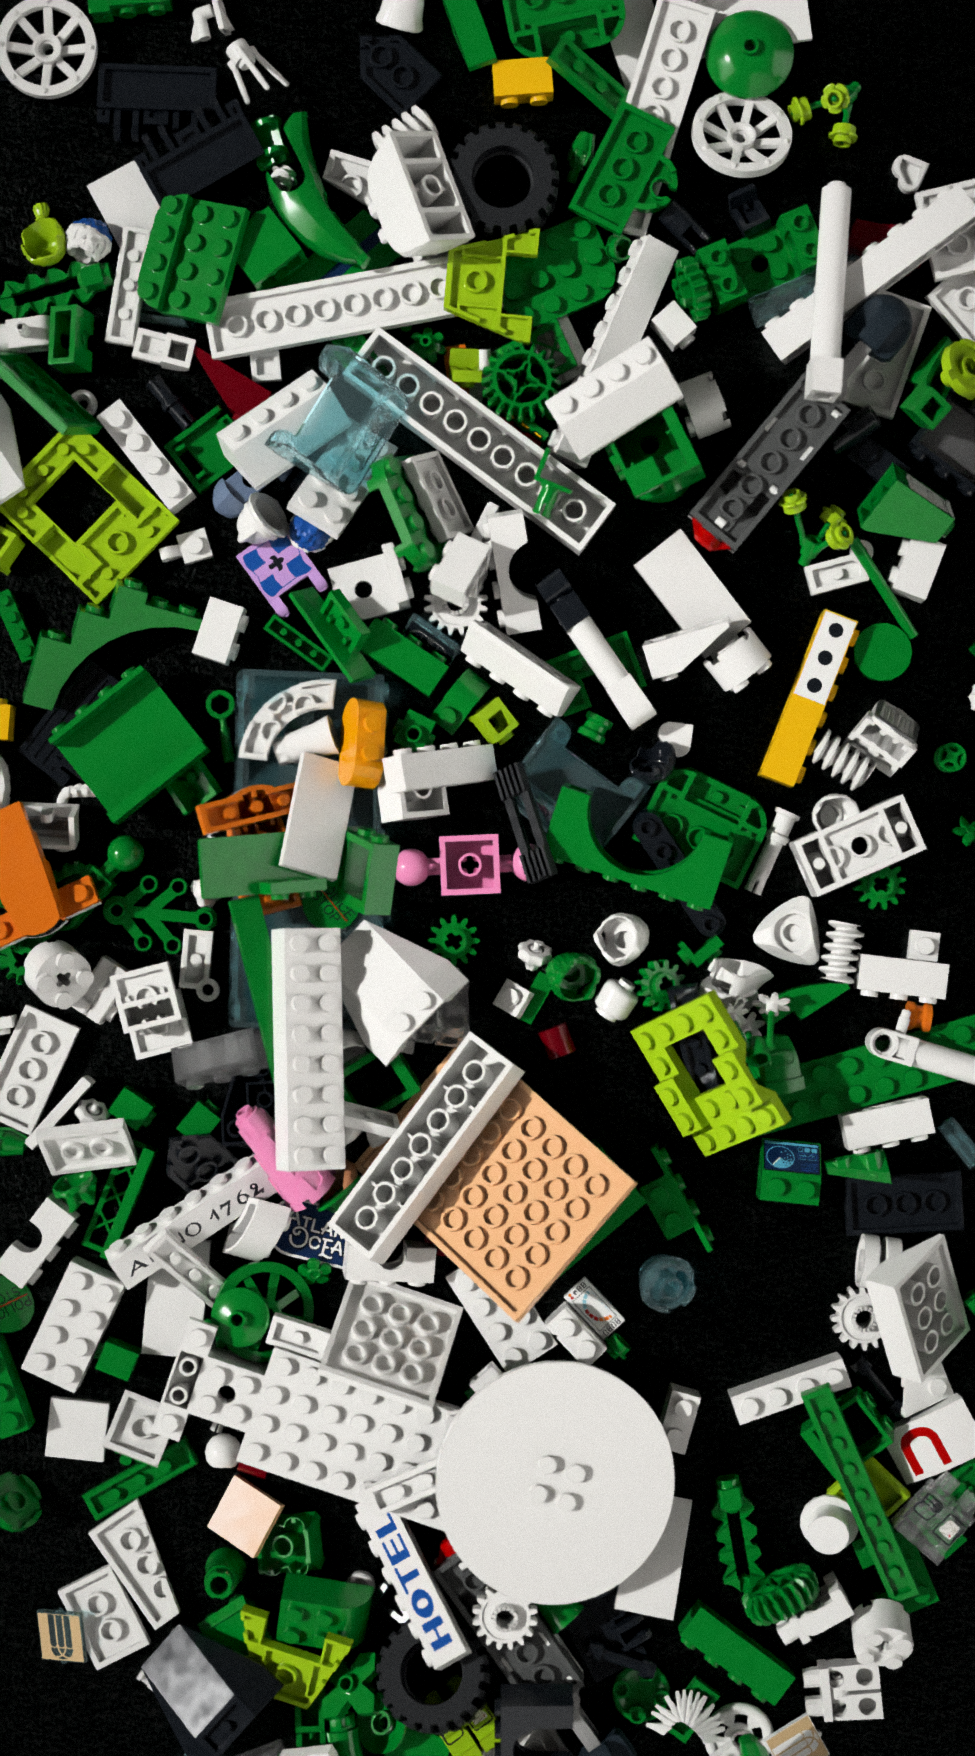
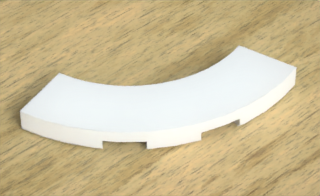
M319 679L302 682L272 697L262 706L249 723L240 745L238 758L268 761L270 750L276 737L292 720L316 710H334L337 680Z

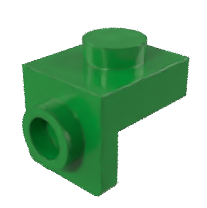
M714 935L692 952L680 940L676 944L680 948L677 954L687 966L693 963L695 967H698L705 960L711 963L713 959L717 958L722 953L719 948L724 943L717 935Z

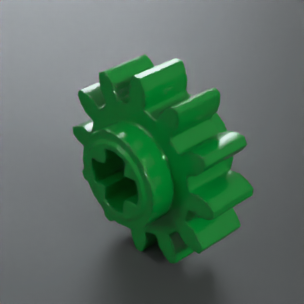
M889 865L857 879L860 880V885L854 886L853 890L862 891L863 893L858 901L864 902L869 899V909H874L877 902H879L880 908L886 910L888 900L890 903L897 905L898 900L895 894H905V891L899 888V883H904L906 878H897L896 876L901 870L900 866L890 869ZM875 878L886 881L883 884L885 886L884 890L874 889L873 886L876 885L874 882Z
M452 915L451 923H447L444 918H440L442 928L431 927V930L437 934L436 938L428 939L429 943L436 944L437 946L431 952L435 954L440 952L442 954L441 957L445 959L450 958L454 966H456L458 958H461L462 962L467 964L466 954H477L476 950L471 948L472 944L480 942V939L472 938L471 936L477 928H466L468 918H464L461 924L457 923L456 915ZM449 933L462 937V941L459 942L461 945L459 948L455 949L453 945L449 947L446 945L445 941L449 940L447 937Z
M667 959L659 960L658 962L648 961V968L639 969L643 979L634 981L636 985H641L642 990L636 993V996H645L646 999L643 1001V1006H652L653 1011H662L663 1008L671 1010L667 989L669 986L680 985V981L686 976L684 974L677 975L676 972L679 965H669Z

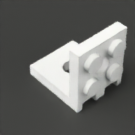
M393 542L381 545L383 554L327 569L333 590H341L362 621L411 608L409 599L414 598L409 577H402L401 571L406 570L403 556L397 557L393 549ZM361 582H367L372 586V593L367 598H360L355 593L356 586Z

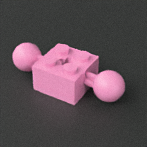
M498 834L439 836L440 857L427 858L423 852L417 849H405L399 853L396 879L406 886H417L423 883L429 875H441L442 896L501 893L500 872H513L519 879L527 881L519 857L521 855L519 847L512 854L499 855ZM530 844L531 850L538 848L537 845ZM469 856L473 857V861L479 863V867L474 868L471 874L468 873L466 868L461 866L462 862H466Z

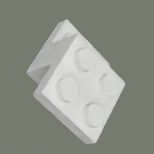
M169 961L109 976L124 1034L130 1033L136 1060L195 1045L180 988H175Z

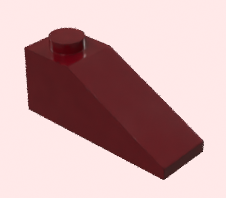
M197 346L193 351L230 412L234 414L232 417L234 421L273 396L272 392L223 362L212 360L210 354Z

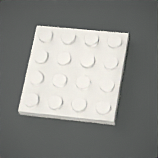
M367 1281L366 1284L358 1285L348 1282L317 1374L431 1413L464 1307L397 1284L386 1286L379 1284V1281Z

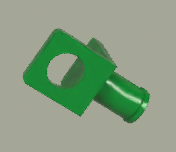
M546 447L534 476V480L541 482L542 489L532 509L533 512L540 514L543 504L546 503L542 516L547 518L551 516L550 514L558 494H562V492L572 494L573 492L570 488L540 477L551 451L549 447Z

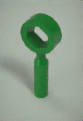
M216 690L207 697L206 709L212 717L219 719L220 722L219 737L223 763L235 762L227 718L233 715L236 709V702L230 693L224 690ZM220 695L229 699V710L222 714L213 711L212 700Z

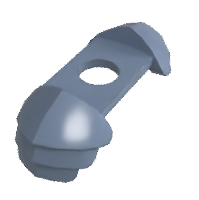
M293 467L277 478L281 482L285 481L292 473ZM239 471L235 472L227 480L221 478L217 482L212 494L215 511L227 518H236L243 510L250 494L260 492L267 485L258 491L253 487H247L244 485L243 476Z

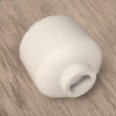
M623 977L619 980L608 979L595 996L596 1011L611 1022L625 1020L638 1002V996L633 991L635 985Z

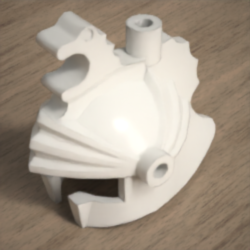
M715 958L708 967V970L711 972L710 976L701 982L699 992L701 996L714 989L725 1008L728 1003H731L734 1007L736 1004L744 1002L745 1006L743 1008H747L750 1011L753 1007L752 1002L756 1001L759 996L758 989L772 979L774 975L765 967L754 962L730 958Z

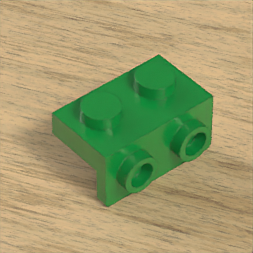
M202 759L166 787L175 805L185 816L196 811V806L208 803L223 792Z

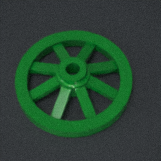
M255 1261L241 1266L227 1277L215 1299L216 1301L222 1293L235 1288L243 1281L246 1288L257 1292L271 1310L269 1329L275 1312L312 1323L314 1318L313 1297L304 1279L290 1267L274 1261ZM270 1272L266 1297L261 1295L251 1275ZM282 1275L289 1279L295 1288L275 1301L279 1277ZM300 1296L302 1303L301 1316L281 1312V1309ZM243 1320L237 1322L236 1324H242ZM263 1337L248 1348L234 1347L223 1342L233 1353L253 1362H269L273 1349L258 1350Z

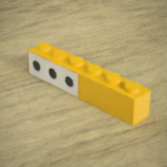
M827 609L821 612L758 776L789 788L794 787L795 783H801L806 771V767L802 766L806 755L811 757L817 740L813 739L817 728L822 729L828 713L824 712L827 701H833L838 689V685L834 684L838 673H844L849 658L845 657L849 646L854 647L860 631L856 630L858 621Z

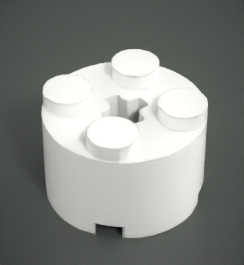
M711 371L677 384L684 395L683 398L677 401L680 411L685 409L688 416L684 417L691 438L697 436V439L700 440L732 427L730 418L724 420L727 418L725 414L727 409L715 379L713 380Z
M750 627L743 629L746 635L741 638L735 635L710 655L713 658L711 662L706 659L703 662L704 666L725 692L729 690L731 692L734 691V693L739 692L749 684L747 678L756 672L758 675L763 673L772 665V662L769 660L771 657L770 652Z
M62 940L49 943L47 941L35 946L25 959V983L45 1004L59 1007L60 1009H68L86 994L93 983L94 975L91 972V967L88 961L69 943Z
M890 1599L871 1600L872 1605L863 1607V1604L858 1605L853 1610L854 1615L850 1616L853 1648L857 1662L860 1664L886 1666L888 1669L900 1668L903 1664L902 1661L908 1658L913 1651V1638L908 1612L904 1611L903 1605Z

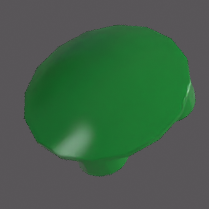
M625 1667L617 1675L613 1684L612 1698L616 1709L634 1724H641L656 1719L651 1714V1711L659 1712L655 1707L656 1704L664 1708L668 1707L664 1697L666 1695L670 1697L668 1680L659 1668L656 1669L654 1678L649 1679L638 1676V1671Z

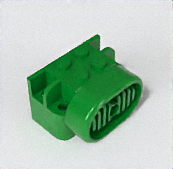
M672 405L604 447L621 482L627 480L635 498L642 501L655 503L673 501L682 496L692 484L706 478L701 463ZM651 446L659 447L656 452L646 454V451Z

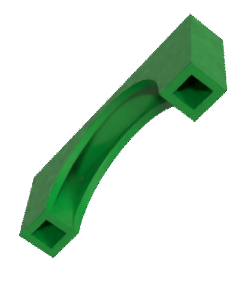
M568 782L562 785L546 834L555 863L563 864L566 861L575 864L574 868L584 873H591L593 870L603 874L602 878L608 881L619 883L622 880L631 883L630 887L637 891L647 892L649 889L658 892V896L664 900L675 902L678 899L687 902V907L697 911H703L704 908L711 909L734 838L706 829L697 847L682 861L658 870L632 868L613 858L597 839L591 821L593 791Z

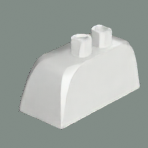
M389 131L374 155L368 170V189L372 199L368 209L374 219H379L382 228L378 233L381 243L390 244L403 257H416L447 252L473 239L475 233L437 133L434 131Z

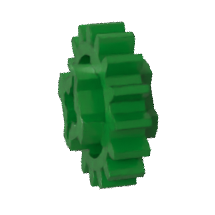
M693 256L676 260V263H674L675 271H673L676 279L672 280V288L676 295L677 304L681 309H685L687 316L695 323L708 319V316L711 315L709 308L712 307L709 300L713 299V291L710 288L706 271L699 269V262L695 261Z

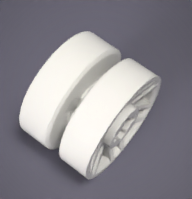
M866 1233L861 1235L855 1262V1284L857 1287L867 1288L865 1279L883 1261L903 1252L902 1240L900 1238L885 1236L880 1241L879 1235Z

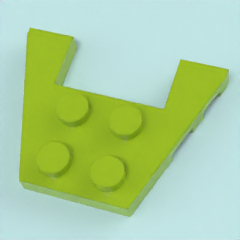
M534 228L530 229L529 232L517 235L514 233L504 235L500 239L487 242L483 240L449 250L444 311L516 342H523L526 346H530L532 316L502 314L501 312L506 257L538 258L540 229Z
M244 1604L240 1617L244 1621L245 1630L243 1637L244 1643H247L248 1656L263 1663L284 1684L282 1689L274 1696V1699L308 1709L332 1673L336 1671L345 1655L348 1654L354 1640L328 1632L322 1655L319 1656L265 1638L270 1612Z

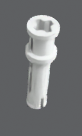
M776 807L774 810L776 816L770 829L766 831L765 837L767 839L744 886V889L750 892L753 890V893L760 896L782 846H786L789 843L790 839L788 836L795 821L800 819L799 816L779 807Z

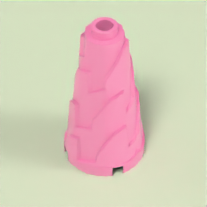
M245 1105L236 1113L235 1117L237 1120L235 1124L240 1130L238 1133L254 1152L255 1159L269 1176L267 1179L282 1197L284 1204L291 1208L292 1212L307 1209L302 1204L308 1199L314 1204L329 1190L336 1179L333 1174H336L335 1170L297 1172L276 1170L275 1119L263 1108L256 1105L252 1107Z

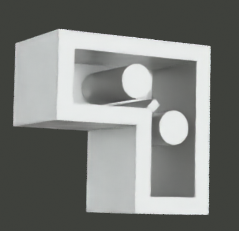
M458 532L453 541L448 540L442 552L444 558L440 565L435 563L430 571L428 580L431 581V593L463 608L469 596L476 597L488 576L491 546Z

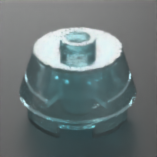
M657 1254L648 1258L640 1268L638 1276L640 1295L644 1303L650 1308L661 1313H670L668 1310L675 1309L681 1304L685 1307L692 1300L696 1291L694 1272L690 1264L685 1260L667 1254Z

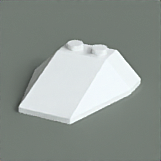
M364 920L341 943L342 1000L365 1046L385 1066H388L407 1046L406 1041L445 1001L450 1002L469 982L449 960L367 920Z

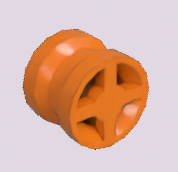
M907 1001L905 1009L911 1011L907 1030L919 1028L922 1032L929 1033L933 1018L932 1004L917 1005L914 1001Z

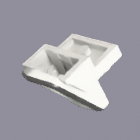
M879 700L873 709L869 710L849 733L843 744L846 742L850 743L851 751L855 749L860 750L859 756L861 758L864 756L870 757L869 763L871 765L877 763L876 768L888 777H891L917 751L918 744L916 740L919 725L903 710L884 700Z

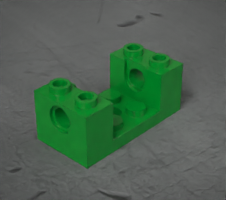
M808 204L781 214L776 225L729 245H727L724 238L697 250L694 260L699 262V269H704L708 275L709 285L713 291V299L709 301L715 315L724 313L816 274L819 231ZM754 258H762L767 263V269L763 272H757L752 268L751 261Z

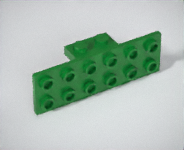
M360 825V826H348L347 829H346V832H347V831H356V832H358V828H359V827H365V826H363V825ZM285 832L198 839L201 897L203 899L264 894L271 895V900L289 899V893H299V897L317 896V891L339 887L345 840L337 880L332 882L326 880V878L315 877L279 866Z

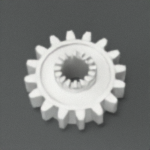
M483 585L481 586L479 592H481L484 588ZM478 592L475 598L469 596L461 610L453 611L448 607L447 600L434 594L425 595L424 600L431 602V605L424 607V610L427 613L432 612L433 614L428 619L430 624L436 621L439 623L437 631L440 632L447 628L448 636H452L454 630H458L460 636H464V629L469 627L472 620L483 621L480 612L486 613L488 608L481 605V603L487 601L488 597L487 595H480Z
M848 1286V1293L845 1295L839 1293L837 1296L840 1301L838 1304L832 1303L831 1305L836 1312L830 1315V1319L833 1322H837L832 1329L835 1333L842 1332L839 1336L841 1342L844 1343L850 1339L849 1346L853 1349L858 1343H860L863 1351L867 1350L868 1343H872L877 1348L879 1347L877 1340L879 1338L882 1339L868 1290L858 1287V1290H853ZM863 1310L868 1311V1320L864 1323H857V1314Z
M487 1585L485 1587L486 1594L478 1593L477 1601L480 1605H473L472 1612L477 1615L472 1618V1623L476 1626L480 1625L477 1629V1636L480 1637L485 1634V1644L489 1645L492 1641H495L497 1650L501 1649L503 1643H507L509 1650H513L514 1641L524 1645L523 1635L532 1637L533 1629L530 1626H537V1618L532 1616L537 1613V1605H530L531 1603L509 1597ZM501 1610H507L512 1613V1617L503 1620L497 1614Z

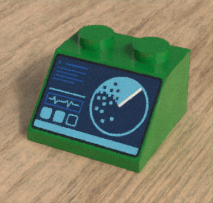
M762 1137L756 1196L759 1200L819 1206L822 1177L821 1144Z

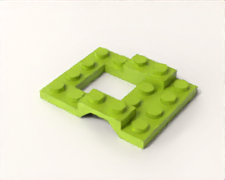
M58 432L22 470L25 489L0 505V512L52 560L94 603L99 605L114 591L117 578L125 580L180 523L155 496L91 435H62ZM75 461L116 500L76 542L35 504Z
M714 989L630 1031L660 1081L654 1086V1089L682 1136L686 1137L692 1134L705 1157L785 1125L792 1119L777 1093L757 1084L746 1065V1041ZM701 1030H704L718 1054L712 1062L725 1082L703 1093H700L672 1046L673 1043Z

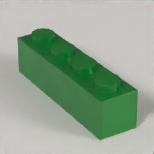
M10 589L0 592V615L21 662L26 665L32 662L36 643L13 591Z
M275 614L263 628L322 673H325L334 660L330 654Z

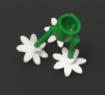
M776 992L770 998L765 994H759V1000L752 1002L753 1006L760 1007V1014L766 1013L768 1015L767 1039H764L760 1031L757 1030L765 1025V1021H755V1012H751L746 1019L743 1014L749 1012L747 1008H743L745 1006L744 1002H740L734 1007L731 1003L726 1005V1010L746 1041L748 1063L753 1067H762L771 1061L770 1051L775 1049L773 1039L774 1018L779 1015V1010L790 1011L789 1006L786 1005L790 1003V999L779 998Z

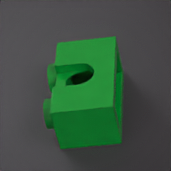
M77 304L51 306L48 365L64 374L92 372V352L88 350V338L94 332V314ZM61 334L69 337V348L67 350L62 348Z

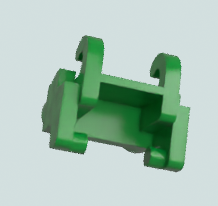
M273 114L263 118L259 117L250 123L265 154L255 159L258 168L262 172L266 170L272 171L273 166L281 167L282 164L287 166L295 164L294 157L290 156L288 147H285L281 135L282 119Z

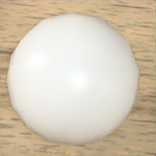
M219 1433L213 1436L208 1441L205 1449V1456L209 1465L214 1468L235 1467L239 1463L236 1461L241 1447L240 1442L236 1437L228 1433Z

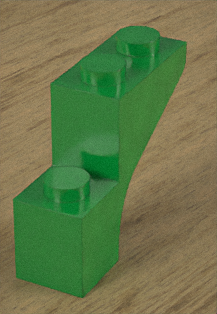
M944 336L907 378L906 382L914 390L900 405V408L919 427L933 430L953 408L946 401L951 387L945 386L940 378V374L943 371L941 362L943 351L953 343L948 336Z

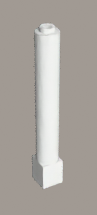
M831 181L821 191L810 361L806 366L804 400L834 403L840 396L844 358H841L852 190L842 181Z

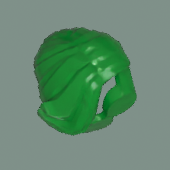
M566 952L559 954L548 962L545 969L547 983L558 998L569 1002L591 1000L595 994L596 985L601 978V971L595 959L585 953ZM591 981V983L584 987L581 994H577L581 987Z

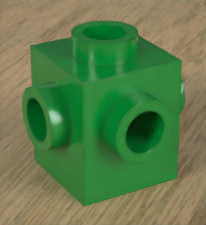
M409 709L405 719L399 718L392 731V734L396 736L394 742L399 744L398 749L411 748L412 753H417V748L433 745L436 736L432 732L436 722ZM416 730L419 732V737L414 740L410 739L409 733Z

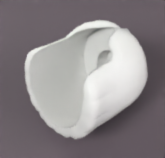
M382 0L380 11L376 16V22L401 31L420 33L423 31L424 0Z

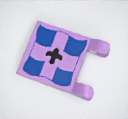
M289 534L285 538H277L274 541L269 540L261 544H252L236 556L282 620L289 617L291 613L280 599V596L305 578L309 577L320 593L329 587L306 553L292 545Z

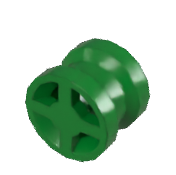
M588 711L585 715V724L580 726L577 732L603 745L606 740L604 735L607 730L612 728L613 723L596 713Z
M947 743L939 746L933 756L935 766L938 770L945 773L960 770L965 765L967 759L965 749L957 743Z

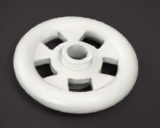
M733 1702L720 1707L712 1714L720 1713L721 1716L717 1720H723L722 1724L728 1726L724 1735L726 1738L725 1742L705 1744L709 1755L731 1739L740 1750L739 1743L734 1740L735 1737L747 1733L754 1735L752 1729L758 1727L761 1728L763 1737L758 1741L766 1747L768 1755H770V1751L763 1739L774 1731L769 1718L758 1707L745 1702ZM735 1715H747V1723H734Z

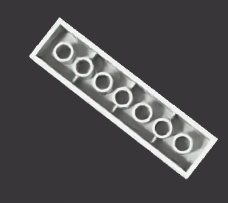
M340 928L271 930L276 1170L297 1172L345 1169Z
M469 1031L327 1225L369 1260L383 1265L525 1071Z

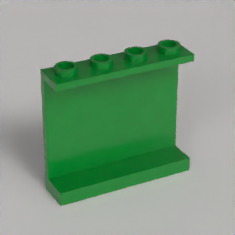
M141 665L137 668L132 666L121 675L122 680L115 686L110 684L98 693L99 698L91 705L86 703L74 713L76 715L74 719L69 723L62 722L57 725L51 732L53 735L47 739L50 744L60 750L108 811L107 816L110 820L118 825L211 752L147 669Z

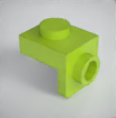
M476 348L450 349L449 378L452 382H456V385L459 387L471 388L474 387V383H481L482 370L479 368V350Z

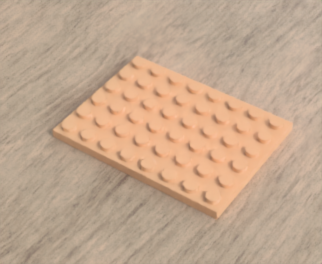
M466 1032L421 1085V1091L413 1095L397 1113L400 1125L469 1032ZM520 1079L414 1222V1225L515 1322L519 1323L638 1183ZM389 1140L376 1148L369 1146L354 1163L356 1169L362 1175H364Z

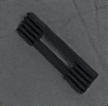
M515 762L514 765H509V767L503 768L504 770H499L493 773L501 801L505 803L521 853L519 857L528 884H535L558 874L523 763ZM520 795L538 847L535 850H531L515 800Z

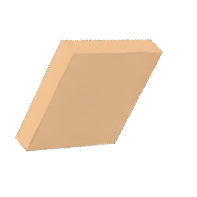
M237 1474L231 1480L207 1527L250 1557L257 1558L285 1505Z

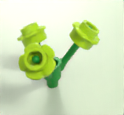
M856 81L846 86L841 83L837 85L831 83L824 88L821 100L810 104L806 97H793L791 105L787 107L790 120L803 126L806 121L812 119L811 110L822 106L832 114H838L843 111L842 122L834 124L828 136L832 139L834 146L849 148L858 138L856 127L849 123L853 107L852 103L857 99V94L861 91V85Z
M797 488L788 489L783 492V498L779 499L778 505L783 508L785 514L794 515L800 546H802L800 549L801 556L798 561L801 566H809L811 560L815 559L817 554L828 546L835 550H845L853 543V531L844 519L846 513L834 504H831L829 508L826 506L822 508L823 512L819 518L825 524L817 535H806L800 512L807 507V494Z

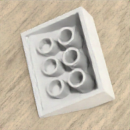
M938 1234L883 1261L865 1279L892 1375L919 1383L924 1382L970 1330L943 1234Z

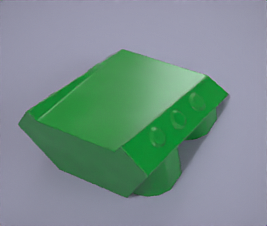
M874 1149L865 1153L823 1160L826 1173L829 1175L892 1184L883 1149Z
M316 1511L280 1514L257 1557L259 1574L277 1576L280 1573L291 1572L293 1574L305 1575L309 1571L322 1569L325 1557L323 1556L320 1527L321 1516Z
M237 1594L229 1600L228 1605L208 1615L205 1620L198 1624L201 1633L248 1656L247 1643H244L243 1637L245 1630L244 1621L241 1620L240 1612L244 1604L256 1608L259 1607L252 1598ZM268 1620L264 1637L276 1641L273 1626Z

